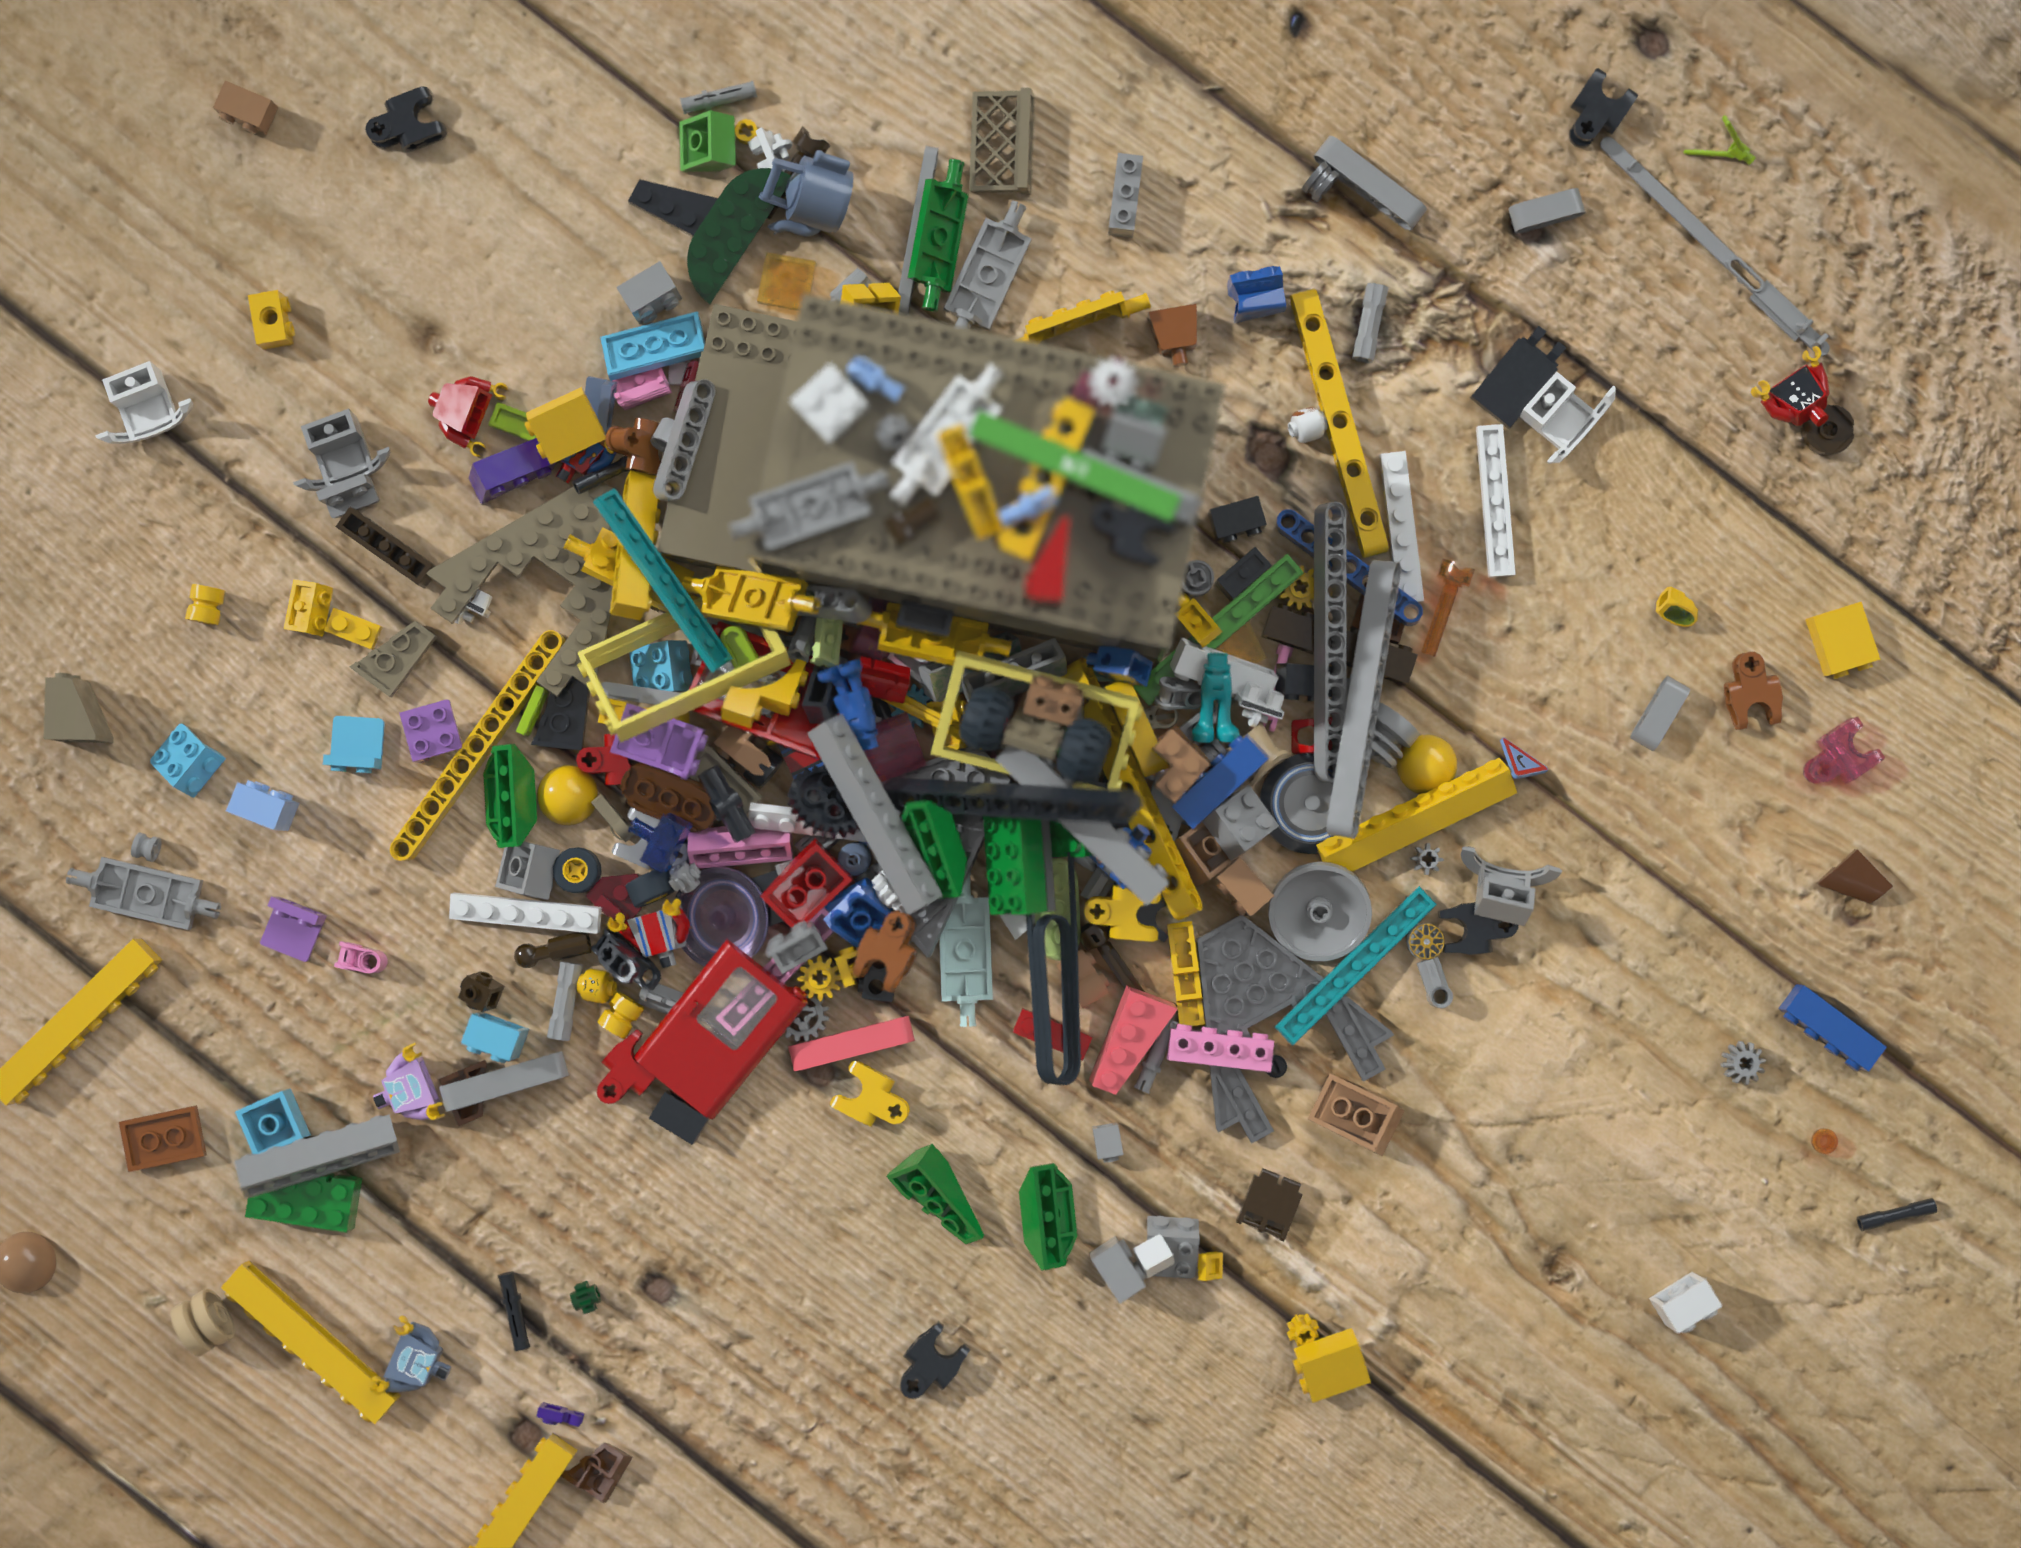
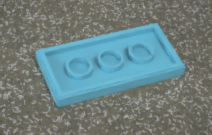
M698 311L600 337L610 381L699 358L705 347V339Z

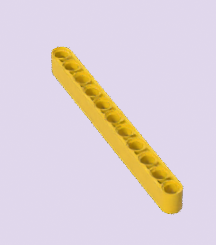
M548 630L539 637L462 744V748L457 751L391 843L390 854L394 859L410 861L418 855L490 755L492 747L498 744L531 698L536 685L539 686L536 681L566 641L563 635L554 630ZM556 636L559 640L558 646L554 649H549L547 646L548 640ZM542 657L544 660L543 667L535 670L533 668L534 659ZM526 677L529 681L528 688L520 691L518 682L521 678ZM512 698L514 701L513 708L510 711H505L503 708L504 701ZM495 718L499 722V727L496 731L491 732L488 724ZM481 739L484 743V748L481 752L476 753L473 748L474 742ZM467 760L469 769L466 773L462 774L458 769L459 763ZM451 780L454 784V790L452 793L446 794L444 784ZM436 801L439 805V811L432 815L429 812V805ZM421 822L424 825V832L417 836L414 832V826ZM402 843H406L409 846V852L404 857L399 852V847Z

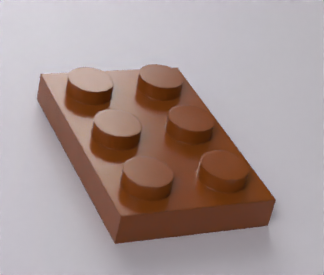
M197 1105L119 1122L128 1172L207 1155Z

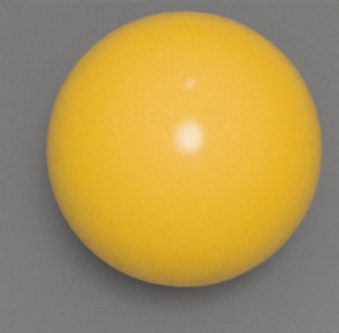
M1419 735L1410 748L1402 746L1400 749L1404 756L1401 759L1397 758V773L1402 783L1411 791L1418 794L1426 793L1439 787L1442 783L1449 782L1455 778L1457 757L1453 748L1444 739L1435 735Z
M563 765L550 770L540 781L537 790V801L542 813L552 822L564 826L576 825L586 820L595 810L591 802L598 797V789L592 776L573 765Z

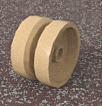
M206 1288L192 1296L191 1301L185 1300L171 1310V1320L176 1334L186 1349L195 1356L200 1357L214 1349L215 1344L221 1345L234 1337L235 1328L232 1317L224 1302L213 1290Z

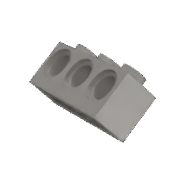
M1118 153L1108 235L1133 238L1143 156Z

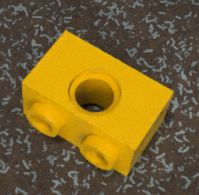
M279 290L248 295L256 345L263 350L293 345L292 336H295V329L288 317V312L291 311L288 297H285ZM277 314V321L274 324L269 325V318L272 315Z

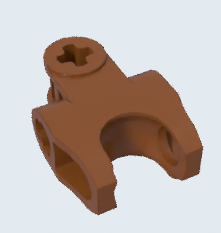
M635 418L633 427L613 426L607 431V447L612 452L628 456L627 470L650 474L658 473L661 464L658 449L650 442L659 425L658 422Z
M1747 652L1737 655L1732 662L1735 681L1724 684L1725 703L1735 729H1747V713L1749 707L1754 703L1764 708L1769 725L1781 723L1783 695L1779 677L1777 675L1766 676L1765 662L1759 653ZM1751 662L1752 667L1745 668V663Z
M896 911L890 913L885 918L880 931L870 927L858 947L853 974L858 977H864L871 965L881 960L887 967V976L883 989L888 992H894L903 978L909 973L917 955V949L908 945L916 927L913 917ZM897 921H901V924L904 925L903 929H899L896 925Z

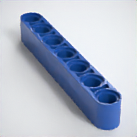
M1291 509L1281 511L1276 523L1278 532L1314 558V541L1312 543H1305L1301 539L1302 534L1306 532L1314 535V525ZM1290 517L1294 520L1295 525L1291 528H1285L1281 525V520ZM1328 536V543L1332 545L1333 540ZM1346 549V562H1351L1356 567L1355 572L1351 574L1346 573V583L1365 596L1366 587L1363 585L1362 580L1368 577L1370 566ZM1329 560L1328 569L1331 571L1333 566ZM1398 588L1394 618L1405 626H1414L1419 622L1423 614L1422 606ZM1408 607L1414 608L1417 612V617L1414 619L1406 618L1403 613L1404 609Z

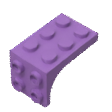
M626 703L621 721L647 709ZM671 719L621 743L616 734L610 752L674 773L683 779H688L690 775H696L700 760H697L696 757L698 751H704L708 736L704 735L706 731L704 728L677 719Z

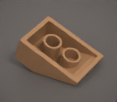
M1202 821L1194 829H1189L1174 841L1195 888L1210 880L1238 858L1236 857L1233 860L1228 858Z
M1329 1074L1308 1120L1383 1157L1404 1110L1379 1096L1335 1075Z

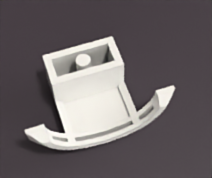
M148 361L102 380L110 403L119 409L127 432L112 433L106 431L95 435V437L110 444H128L157 436L183 422L191 411L193 402L190 398L178 403V410L175 411L161 370Z
M1556 371L1527 404L1520 418L1559 449L1548 459V464L1563 461L1593 428L1614 402L1615 386L1606 393L1593 410L1574 394L1576 387Z

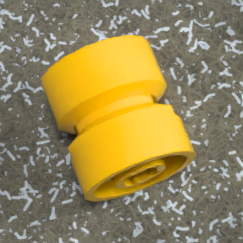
M192 584L189 598L194 603L188 605L185 619L219 626L221 614L217 606L223 605L225 590Z
M617 991L609 1002L611 1008L605 1009L597 1022L612 1034L626 1039L633 1028L631 1022L637 1021L645 1008L629 996Z

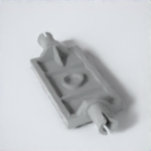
M1012 201L1004 220L1000 222H994L985 218L944 306V311L958 318L955 326L970 329L971 325H977L990 331L1032 238L1018 231L1017 226L1026 210L1023 204L1020 203L1018 207V202Z
M853 462L749 498L754 510L752 517L733 524L731 523L729 526L735 541L757 532L762 534L767 550L770 551L871 515L865 497H867L868 493L890 487L885 470L861 478V476H857Z
M101 857L98 869L92 873L70 868L67 875L77 878L66 877L67 884L85 887L91 892L89 907L186 930H191L195 914L217 919L220 912L210 910V908L221 910V903L199 898L203 880L107 857Z

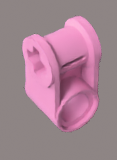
M340 941V954L338 962H335L334 967L364 973H379L386 968L388 959L384 952ZM371 955H374L377 959L375 968H371L368 963Z

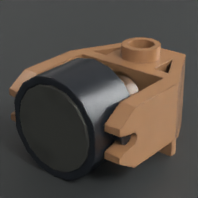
M728 725L714 742L719 747L716 751L725 759L729 760L732 757L745 767L746 770L743 776L761 789L776 773L784 759L768 746L759 750L752 744L756 738L753 734Z

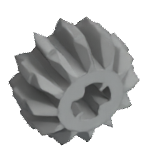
M1738 1041L1736 1047L1731 1044L1728 1045L1730 1054L1722 1053V1057L1727 1058V1062L1720 1064L1721 1067L1728 1068L1724 1075L1726 1077L1732 1076V1082L1737 1084L1742 1081L1744 1085H1748L1750 1079L1758 1081L1759 1078L1756 1072H1765L1763 1068L1759 1067L1760 1064L1766 1063V1059L1758 1058L1762 1050L1759 1048L1754 1049V1043L1751 1042L1745 1045L1743 1041ZM1741 1058L1747 1059V1062H1744L1747 1064L1745 1068L1739 1066V1064H1742L1740 1062Z

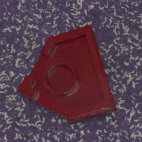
M639 874L601 877L585 897L593 902L594 906L602 907L601 911L609 918H613L614 921H616L615 918L618 913L624 914V923H628L627 920L635 918L642 910V907H634L625 886L630 881L639 877Z

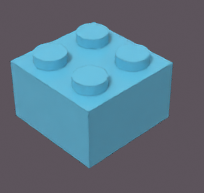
M485 1012L473 1013L470 1016L461 1044L467 1045L466 1050L476 1054H481L482 1052L491 1054V1059L497 1062H510L520 1057L530 1029Z
M291 1088L235 1111L252 1154L265 1152L275 1146L289 1145L298 1139L311 1135Z

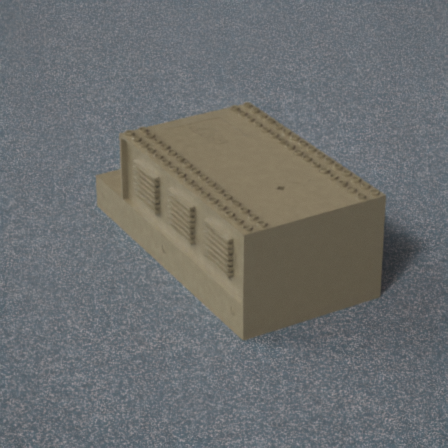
M803 294L797 321L714 304L704 351L701 352L695 381L706 379L712 382L715 387V397L684 494L679 499L668 501L658 551L666 559L716 570L717 566L802 579L808 585L855 590L868 602L871 601L885 605L888 602L900 604L904 599L954 611L953 616L988 623V628L1008 631L1009 633L1046 641L1055 638L1060 644L1097 652L1100 646L1131 649L1152 661L1153 664H1159L1170 647L1197 516L1192 526L1171 520L1176 525L1172 535L1159 530H1149L1144 534L1143 545L1145 548L1161 559L1157 568L1142 563L1130 562L1108 550L1113 538L1098 532L1093 527L1091 520L1094 510L1102 503H1111L1124 510H1127L1128 504L1066 478L1059 494L1058 502L1053 508L1030 563H1027L1000 551L1001 543L997 542L1001 531L981 540L977 539L952 478L949 479L937 496L933 495L923 486H918L906 504H901L899 500L891 496V493L894 492L905 475L903 471L893 465V461L905 445L898 450L891 446L886 449L882 441L876 436V433L880 431L878 423L882 422L888 415L895 418L901 415L912 429V432L908 433V440H910L958 376L967 383H977L988 369V366L992 365L996 367V371L998 369L1004 375L989 393V398L1002 408L997 418L1042 436L1045 428L1051 429L1055 419L1051 418L1056 403L1062 404L1064 397L1095 410L1080 448L1106 457V454L1102 453V448L1119 400L1116 401L1115 408L1111 407V401L1108 400L1101 406V396L1099 395L1095 398L1091 396L1096 387L1092 388L1088 386V383L1092 379L1096 380L1091 375V370L1096 369L1100 371V361L1109 366L1110 359ZM859 357L866 359L877 367H882L883 372H885L884 376L905 387L898 400L894 402V400L876 389L869 392L865 390V387L852 380L847 373V367L850 365V362L854 358ZM1115 360V365L1119 366L1122 361ZM1126 362V371L1134 368V373L1130 379L1138 380L1136 386L1129 387L1135 391L1134 396L1166 406L1168 410L1161 427L1166 429V433L1153 470L1147 469L1146 472L1131 467L1132 463L1124 460L1120 464L1201 499L1225 383ZM829 364L868 403L870 409L831 446L793 408L790 402ZM1112 377L1109 378L1107 386L1113 385L1114 388H1117L1118 379L1113 381ZM698 385L697 395L702 399L707 396V390L704 386ZM693 409L689 412L690 420L696 423L699 419L698 413ZM1062 424L1058 428L1059 432L1064 436L1071 435L1074 432L1070 424ZM683 434L682 444L686 447L690 444V438L688 435ZM978 441L972 451L977 455L983 477L989 483L999 514L1000 511L1010 508L1013 502L1019 503L1022 493L1018 492L1024 477L1030 478L1033 468L1029 467L1030 463ZM679 459L677 460L676 465L677 471H679L682 467L681 461ZM853 462L857 476H861V478L885 470L890 487L867 494L865 499L871 513L869 516L770 551L767 550L762 534L758 532L736 541L734 540L729 524L752 517L754 510L749 499L751 497ZM1042 473L1037 477V481L1040 485L1047 486L1052 482V477L1047 473ZM931 497L942 519L917 532L918 534L911 540L897 546L883 521L896 512L906 511ZM1110 513L1099 514L1102 517L1101 522L1103 524H1106L1108 521L1113 522L1110 519ZM999 514V518H1000L1002 527L1007 528V527L1004 525V522H1005V521L1001 519L1000 514ZM1064 516L1069 517L1062 605L1029 603V596H1024L1025 576H1031L1032 567ZM1019 523L1015 527V531L1017 534L1025 536L1030 533L1031 528L1027 523Z

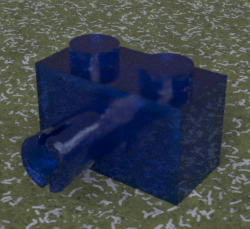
M673 813L662 815L657 827L654 828L635 817L631 822L633 826H629L628 832L647 841L648 845L640 861L663 873L671 869L693 824Z

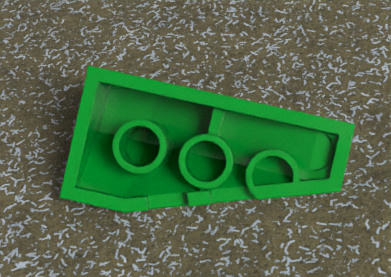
M933 1144L913 1152L886 1176L906 1199L910 1200L911 1197L924 1206L922 1208L923 1212L927 1215L932 1213L942 1220L941 1225L963 1243L969 1244L983 1239L985 1236L949 1162Z

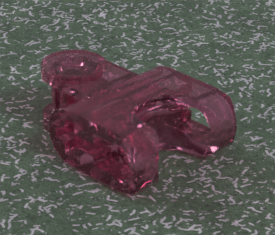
M1858 716L1852 717L1816 741L1822 752L1805 763L1803 775L1808 782L1816 784L1831 781L1839 775L1844 784L1882 762L1885 756L1880 749L1869 750L1865 754L1855 749L1853 738L1863 728V723ZM1819 766L1822 767V770L1820 771V775H1819L1818 772H1817V771L1820 769Z

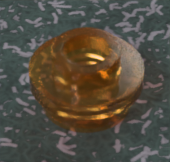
M1821 1128L1813 1133L1811 1143L1817 1152L1829 1154L1836 1149L1838 1138L1832 1130ZM1825 1136L1827 1143L1822 1146L1820 1139Z

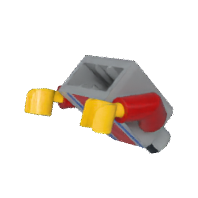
M666 899L662 910L627 920L628 923H624L625 916L622 913L616 915V921L611 917L609 918L608 928L613 932L619 931L644 957L658 954L662 969L677 965L673 950L685 946L691 925L681 908L680 899H674L672 904Z

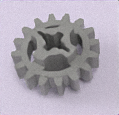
M809 990L805 992L807 994L806 998H808ZM814 995L811 1000L816 1006L811 1007L807 1004L803 1008V1011H813V1013L805 1016V1021H802L801 1017H796L793 1022L799 1026L800 1031L789 1026L786 1029V1038L793 1034L795 1035V1042H798L801 1036L807 1042L810 1039L809 1034L818 1037L817 1029L825 1030L826 1027L822 1024V1021H828L830 1018L824 1015V1012L829 1010V1006H822L821 1004L824 1002L825 997H823L822 1002H819L816 997L817 995ZM819 1015L817 1023L810 1029V1020L813 1016Z

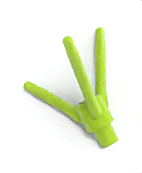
M1725 115L1722 117V120L1734 140L1728 151L1684 150L1685 155L1737 158L1739 161H1745L1748 165L1752 164L1756 158L1750 153V148L1742 143Z

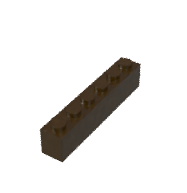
M1278 604L1277 607L1272 606L1261 637L1314 655V615L1307 612H1302L1301 615L1293 613V608L1283 604ZM1350 628V631L1346 630V666L1353 668L1359 634V630ZM1329 637L1328 646L1329 648H1331L1333 643L1332 639ZM1398 644V647L1389 645L1384 679L1402 685L1408 684L1418 654L1412 653L1413 649L1405 645Z

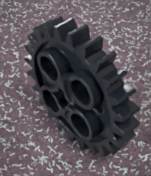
M825 764L822 770L814 765L812 771L805 768L803 774H797L796 779L791 783L787 795L789 797L787 804L792 806L790 814H798L795 821L805 822L804 830L811 827L813 828V835L820 831L822 838H825L827 833H830L833 839L836 838L837 833L844 839L848 832L854 835L856 829L860 830Z

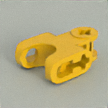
M1114 885L1112 897L1093 896L1086 901L1084 906L1086 919L1092 924L1109 925L1110 938L1149 942L1158 940L1159 932L1154 926L1141 924L1137 920V910L1145 903L1128 887L1122 889L1119 885ZM1160 892L1150 903H1158L1162 898V893ZM1095 904H1099L1100 908L1104 910V912L1099 913V916H1094V912L1090 911V909L1095 908Z
M851 1060L848 1067L849 1072L860 1079L862 1092L859 1097L853 1099L843 1095H835L832 1097L830 1105L870 1127L873 1126L877 1117L891 1124L903 1122L909 1116L910 1107L905 1099L890 1092L895 1080L858 1060ZM898 1104L901 1106L899 1110L903 1113L894 1117L890 1106L894 1107Z

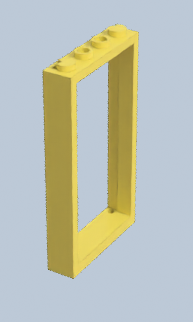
M699 597L693 601L698 609L701 610L703 598ZM668 611L578 652L581 663L577 664L583 678L588 676L590 679L586 684L592 697L597 695L599 698L596 705L601 715L607 714L609 718L605 723L610 734H617L621 743L728 694L730 686L741 688L791 664L787 651L776 630L770 627L758 626L772 653L619 722L594 668L680 630L681 628Z
M958 650L931 751L932 755L1011 775L996 759L944 746L964 667L968 666L1030 683L1033 676L1045 675L1051 677L1055 682L1063 684L1070 682L1078 685L1079 688L1083 689V697L1129 708L1107 787L1103 788L1088 783H1075L1072 786L1077 788L1120 790L1122 780L1118 779L1120 770L1126 769L1129 755H1125L1127 745H1133L1136 731L1132 730L1134 721L1140 720L1143 708L1139 706L1138 697Z

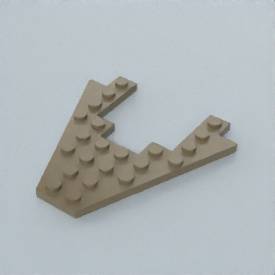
M602 482L599 486L579 495L574 487L429 570L426 573L427 576L445 588L431 609L451 624H454L497 564H500L520 578L535 558L574 585L560 606L580 620L536 682L556 697H559L573 677L588 687L586 683L590 681L589 677L583 678L577 664L581 663L578 652L606 639L611 617L610 608L613 586L582 572L581 569L585 563L583 561L584 558L567 549H563L570 534L591 544L595 543L602 527L613 532L593 503L597 497L607 493L612 488ZM599 667L594 668L596 675H598Z

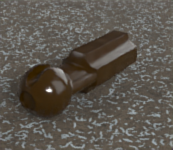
M576 932L550 938L547 944L534 946L530 943L522 944L516 949L514 959L518 966L531 968L539 960L547 958L558 961L592 953L590 936L585 932Z

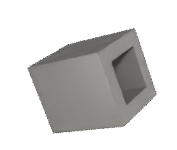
M1118 1123L1092 1126L1097 1158L1103 1159L1104 1163L1119 1160L1118 1156L1123 1155Z

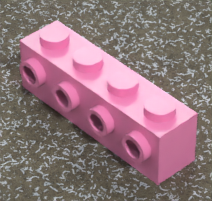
M726 826L706 828L701 830V832L695 833L688 832L687 852L690 865L695 863L699 869L793 860L792 833L754 828L755 833L735 843Z
M1176 1024V1028H1170L1167 1050L1168 1060L1271 1072L1274 1041L1268 1039V1034L1253 1033V1037L1242 1036V1031L1227 1030V1034L1217 1033V1028L1202 1027V1031L1191 1030V1025Z

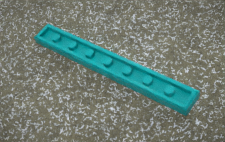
M614 488L597 497L593 503L709 670L713 673L733 659L616 489Z
M1420 886L1417 887L1274 1026L1276 1030L1293 1046L1437 904Z

